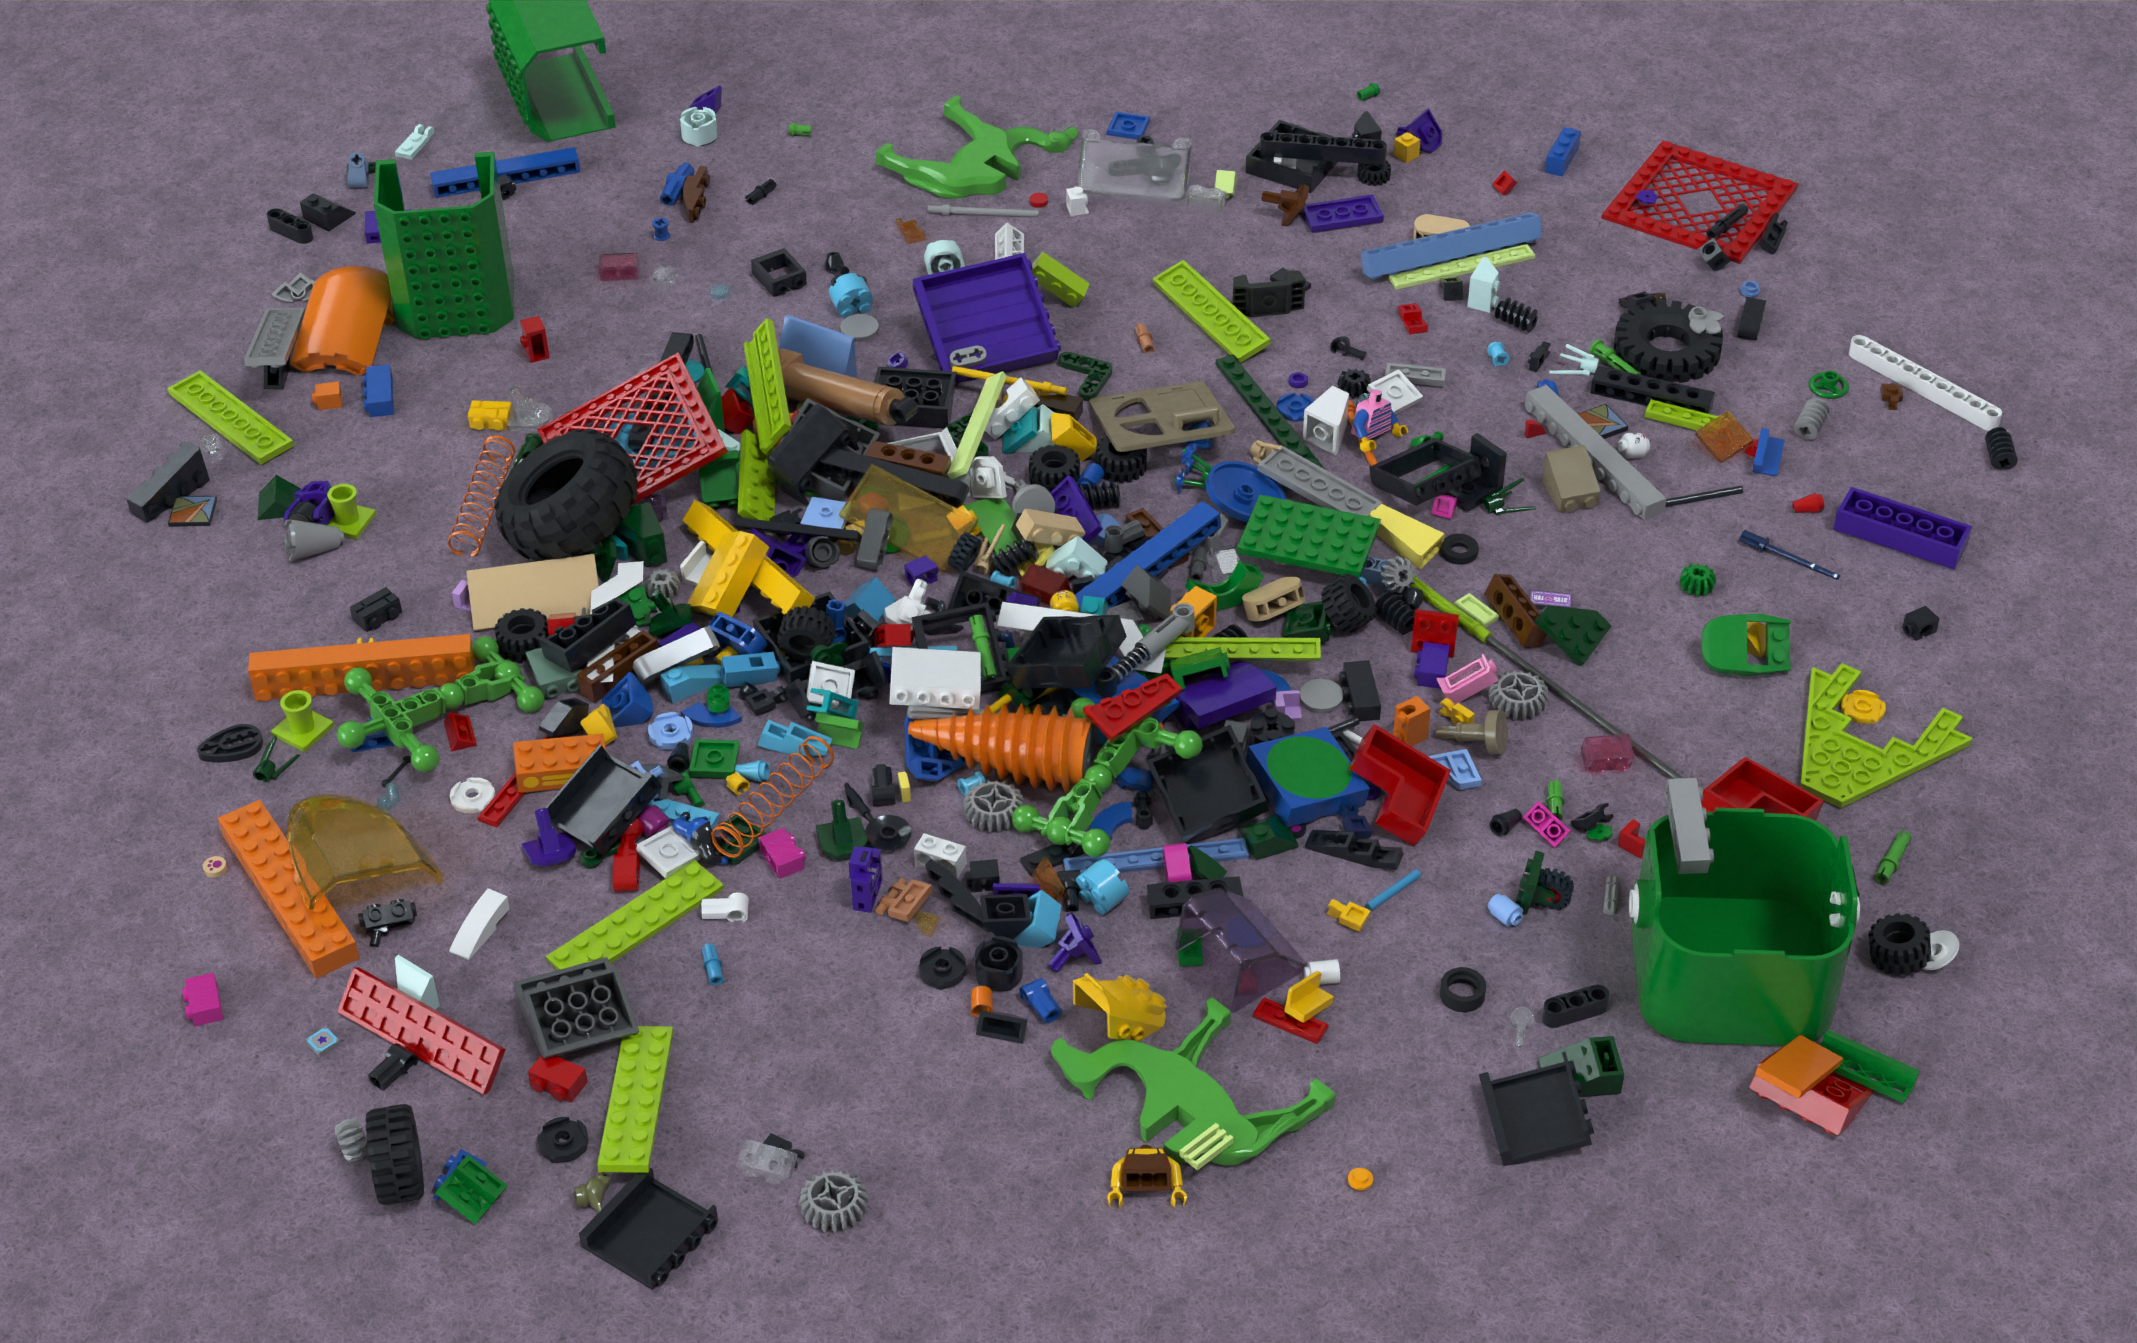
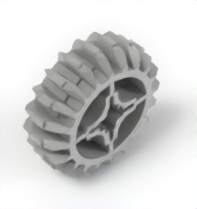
M1512 670L1511 673L1505 671L1503 675H1497L1499 681L1492 684L1489 688V701L1492 704L1493 710H1503L1506 718H1509L1511 715L1514 721L1518 717H1521L1524 721L1526 716L1530 719H1533L1535 715L1540 716L1541 711L1545 710L1548 703V689L1544 684V680H1539L1538 675L1532 676L1531 672L1523 673V670L1521 672Z
M998 779L995 782L987 780L986 783L979 781L978 786H972L971 791H967L963 801V813L968 823H972L973 828L979 826L981 832L988 828L989 833L993 829H997L1000 833L1002 827L1009 830L1010 825L1013 826L1012 816L1014 810L1020 805H1024V798L1020 790L1016 789L1014 784L1008 785L1007 781L1002 783Z
M833 1168L830 1173H825L822 1170L821 1176L813 1174L812 1181L806 1180L805 1187L801 1188L799 1199L801 1214L805 1217L808 1224L813 1223L815 1230L822 1225L824 1233L828 1230V1227H832L834 1233H836L837 1227L840 1226L846 1231L847 1224L855 1227L856 1220L862 1221L863 1213L867 1211L868 1195L865 1184H862L860 1177L855 1178L852 1172L845 1175L843 1169L839 1173H836Z

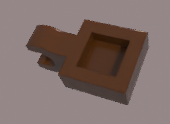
M1894 383L1881 385L1882 401H1888L1889 410H1897V403L1902 402V385Z

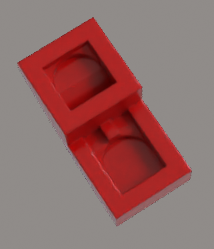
M1416 303L1397 306L1399 315L1409 335L1428 332V325L1422 318V310Z

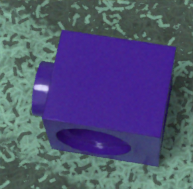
M926 555L904 564L905 579L912 587L917 579H921L929 584L937 581L938 566Z

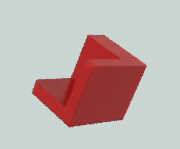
M1632 819L1620 831L1618 846L1641 859L1643 857L1645 839L1638 836L1640 823Z

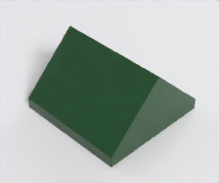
M275 475L259 492L258 520L284 518L285 511L296 499L294 493L301 490V488Z

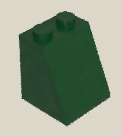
M650 502L630 507V512L616 526L612 535H616L627 545L628 554L639 562L644 561L643 565L647 568L667 563L664 533Z

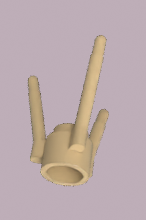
M1257 440L1251 446L1250 452L1254 456L1253 460L1259 464L1274 449L1282 450V446Z
M1005 524L1001 525L985 554L988 537L984 538L978 558L974 563V568L977 572L989 575L990 572L993 573L997 570L991 553L1003 533Z

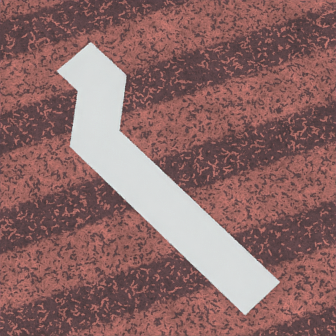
M644 561L618 563V575L591 591L590 615L596 607L618 597L642 582ZM615 641L588 661L587 667L614 650ZM613 658L603 664L605 670L614 665ZM596 669L588 674L587 677L593 680L600 674L597 673ZM613 674L601 682H613Z
M1002 602L997 626L1033 631L1043 617H1086L1093 614ZM1120 618L1127 637L1119 648L1123 655L1126 656L1143 636L1133 620ZM1166 649L1160 651L1150 661L1143 660L1142 664H1138V667L1133 669L1161 673Z

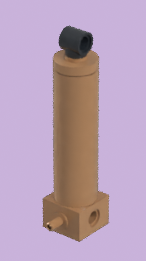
M778 347L787 406L794 400L804 403L808 398L835 412L886 426H892L896 423L904 424L918 412L917 403L910 397H904L902 391L897 388L807 365L804 363L801 353Z

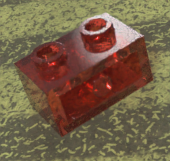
M1033 563L1019 580L1022 592L1042 598L1041 602L1050 605V600L1056 592L1063 590L1071 591L1068 577L1064 574L1053 572L1044 566H1038Z

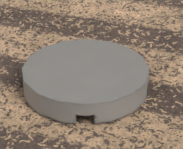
M867 314L851 315L845 318L840 325V332L854 337L856 342L868 341L874 338L879 331L877 320Z
M1313 679L1301 687L1300 701L1304 708L1311 712L1319 714L1333 712L1342 705L1343 691L1337 683L1331 680Z

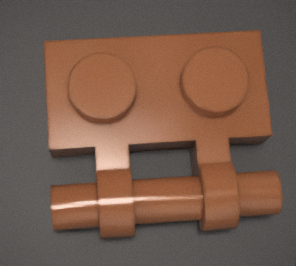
M900 878L890 886L889 893L886 896H882L879 900L875 912L878 915H883L888 910L889 917L909 922L933 892L931 884L913 879L907 884L905 879Z

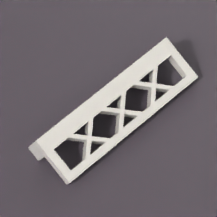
M1006 223L995 233V259L1024 253V234L1009 223Z

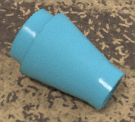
M759 760L736 765L735 772H738L745 779L762 782L769 779L770 766L768 762Z

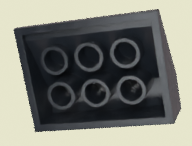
M892 367L877 368L874 379L875 383L899 389L904 397L912 398L918 405V412L906 423H896L897 425L945 428L949 425L952 414L956 372Z

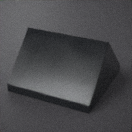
M1027 894L980 895L983 924L996 936L1014 939L1031 925Z

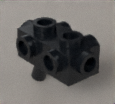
M404 899L393 900L389 905L384 906L372 904L367 906V909L362 910V913H358L360 927H365L366 933L372 932L371 946H379L381 935L389 933L390 928L412 924L413 917L417 916L415 902L410 903V900L404 901Z

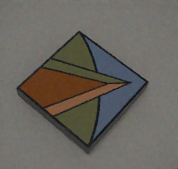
M1607 404L1578 413L1603 439L1628 431V425Z
M217 496L178 497L172 507L168 521L169 527L210 526L217 503Z

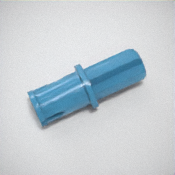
M706 943L702 947L703 967L707 970L709 983L711 986L724 983L721 970L722 961L718 958L716 946Z

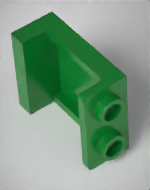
M738 450L728 451V453L699 468L702 501L712 509L719 508L720 504L727 503L730 507L738 506L740 468Z
M1221 647L1170 660L1174 681L1182 689H1186L1184 675L1220 666L1223 676L1226 678L1228 677L1227 671L1231 670L1227 652L1222 653Z

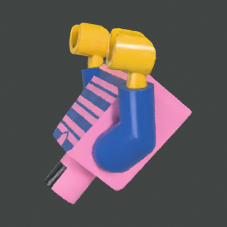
M1377 389L1371 390L1369 398L1358 403L1353 420L1351 434L1362 440L1360 449L1363 452L1375 450V441L1369 439L1391 430V425L1393 426L1392 435L1396 437H1403L1402 433H1408V428L1405 425H1398V419L1392 411L1391 403L1381 398L1382 391Z

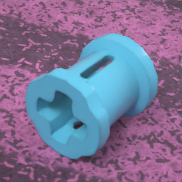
M1493 342L1487 349L1488 355L1492 356L1494 366L1506 365L1510 360L1501 342Z
M997 570L993 572L990 581L1015 589L1017 584L1016 577L1002 575Z
M976 771L973 776L966 779L960 778L957 782L960 791L965 796L967 791H971L972 786H978L979 781L986 783V780L980 771Z

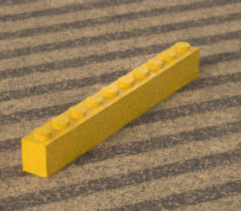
M694 500L682 520L688 525L687 529L698 535L697 538L708 544L707 547L714 552L724 534L738 531L710 506ZM765 555L750 585L761 590L760 594L764 597L772 599L771 604L779 609H783L782 613L784 615L785 613L787 614L788 610H794V607L799 606L802 608L803 606H808L810 608L815 597Z

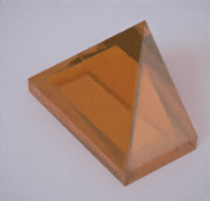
M1043 858L1032 873V876L1041 889L1059 903L1065 888L1048 858Z

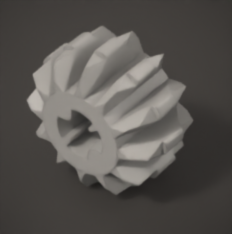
M1397 556L1395 559H1388V565H1382L1385 572H1382L1380 575L1385 577L1382 583L1387 586L1388 590L1401 593L1406 588H1409V584H1415L1412 579L1417 576L1413 572L1416 566L1410 564L1411 561L1409 559Z
M669 568L666 570L659 569V571L652 570L651 574L646 575L644 581L645 591L649 599L654 590L658 589V591L663 592L666 598L670 597L673 600V596L678 595L680 589V580L676 572H670Z
M348 1118L335 1125V1133L339 1145L348 1162L358 1161L368 1156L367 1139L357 1118Z

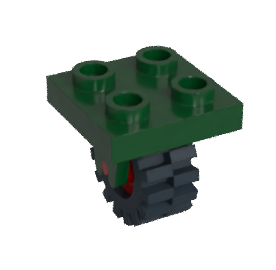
M1535 851L1533 859L1528 858L1524 871L1528 874L1523 873L1519 887L1523 891H1518L1515 903L1519 904L1523 909L1524 915H1527L1531 902H1535L1536 906L1541 904L1542 908L1549 907L1552 910L1556 908L1557 911L1561 910L1562 907L1565 909L1571 902L1574 889L1573 880L1570 881L1571 877L1569 875L1565 876L1563 871L1558 873V869L1554 868L1553 871H1550V868L1542 869L1541 866L1545 853Z

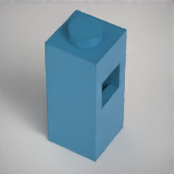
M774 652L722 657L720 672L724 687L742 686L744 682L755 685L776 681L777 673H780V663L775 659Z

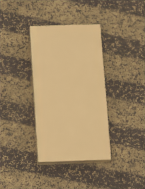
M594 554L466 571L474 632L494 630L499 618H503L505 613H511L512 610H520V608L538 610L548 619L551 614L576 612L577 618L582 615V608L585 607L586 616H589L591 591L599 587Z

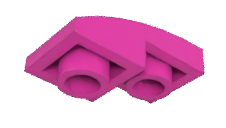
M1539 801L1523 816L1555 848L1571 832Z

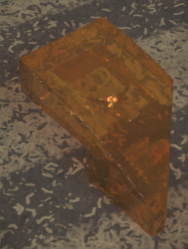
M902 218L896 219L897 225L908 244L926 240L925 233L920 227H917L916 220L903 222Z

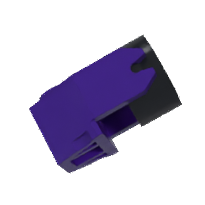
M312 481L301 490L295 492L296 499L285 511L284 520L292 519L327 525L335 515L327 496L328 491L332 488L329 481Z

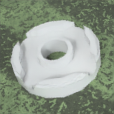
M468 778L466 782L461 783L460 781L455 784L450 792V801L457 811L463 813L483 811L496 795L492 784L483 778ZM470 793H478L476 797H467Z

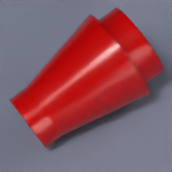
M1813 493L1792 501L1795 513H1820V510L1825 508L1822 494Z

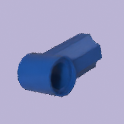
M836 599L828 601L825 615L831 617V621L835 624L834 628H836L832 644L842 642L847 635L843 628L846 604Z
M1039 978L1019 988L1021 998H1025L1029 1004L1027 1006H1032L1044 1023H1051L1062 1015V1009L1051 996L1048 984L1043 978Z

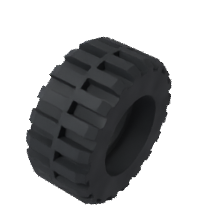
M407 1104L371 1109L366 1113V1137L372 1180L378 1202L386 1206L419 1200L424 1196V1177L419 1138L412 1107Z

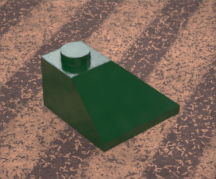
M1277 814L1238 828L1256 861L1299 847L1289 827L1286 828Z

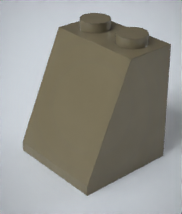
M1585 445L1545 453L1542 483L1560 513L1566 511L1573 512L1582 508H1593L1599 505L1601 491Z

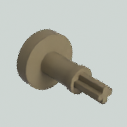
M1489 710L1485 723L1458 722L1456 726H1436L1435 735L1437 739H1457V742L1485 741L1490 755H1503L1508 740L1507 718L1503 710Z

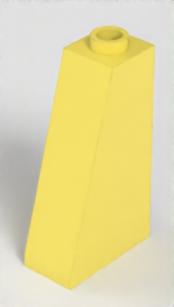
M1383 504L1370 512L1369 516L1381 519L1377 536L1404 558L1409 559L1410 563L1414 564L1416 568L1421 570L1441 550L1445 533Z

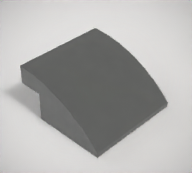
M607 957L514 982L513 990L523 1018L544 1059L639 1033V1028L618 967L611 968Z

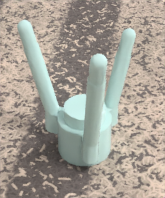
M1566 344V348L1584 357L1581 359L1563 353L1560 356L1580 362V368L1584 370L1549 371L1551 374L1589 376L1590 373L1595 374L1599 359L1594 358L1595 355L1588 354Z

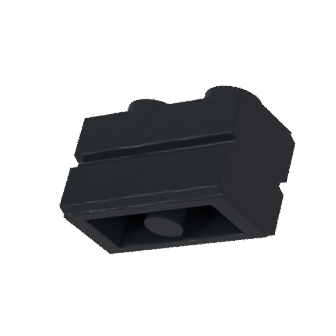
M385 587L350 606L352 620L363 630L369 632L372 629L379 628L386 621L397 618L402 613L399 598Z

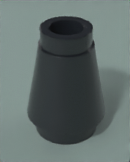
M678 743L667 760L669 769L682 773L689 768V747L687 744Z
M1513 809L1494 815L1490 821L1491 831L1497 836L1507 835L1522 820L1521 812L1518 809Z

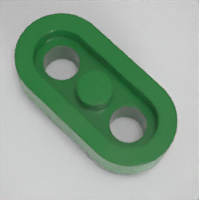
M715 684L707 690L709 711L718 713L730 709L729 689L724 687V685Z

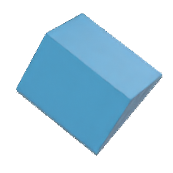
M875 577L860 585L845 602V614L847 617L854 619L864 609L878 622L884 615V609L893 604L896 599Z

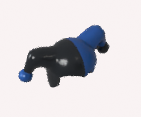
M683 812L680 817L674 820L672 824L673 830L687 837L689 844L699 851L706 863H721L722 865L729 863L728 856L720 857L714 852V849L717 848L712 841V828L706 816L697 817L689 821L691 818L690 813ZM715 836L720 847L726 843L721 836Z

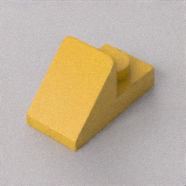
M605 704L594 709L580 722L588 735L603 734L605 746L617 738L609 707Z

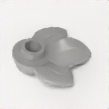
M1694 307L1688 315L1690 320L1689 326L1696 333L1705 331L1710 334H1716L1721 332V326L1717 321L1722 320L1724 316L1716 311H1707L1703 307Z

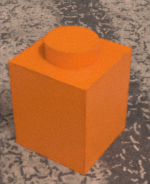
M339 381L315 384L312 400L313 404H317L318 410L342 408V393Z

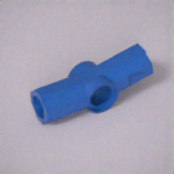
M684 162L677 168L674 174L669 173L667 175L666 186L660 195L661 202L666 205L676 204L680 194L683 192L687 175H694V168L690 163Z

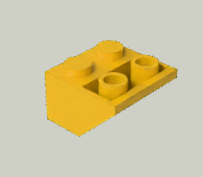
M1051 414L1052 442L1054 445L1067 446L1068 449H1073L1074 453L1078 454L1080 462L1096 452L1097 438L1071 415Z

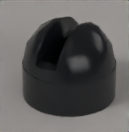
M744 682L740 688V696L746 700L747 696L759 690L751 683Z

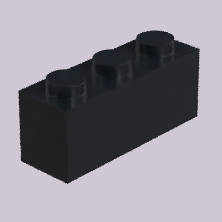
M1370 661L1343 662V671L1339 672L1340 684L1345 685L1343 687L1344 700L1349 701L1347 702L1348 715L1358 717L1359 722L1380 720L1381 703Z

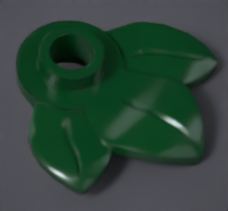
M835 642L829 647L818 645L811 652L812 661L842 667L844 659L841 654L848 648V645L843 642Z

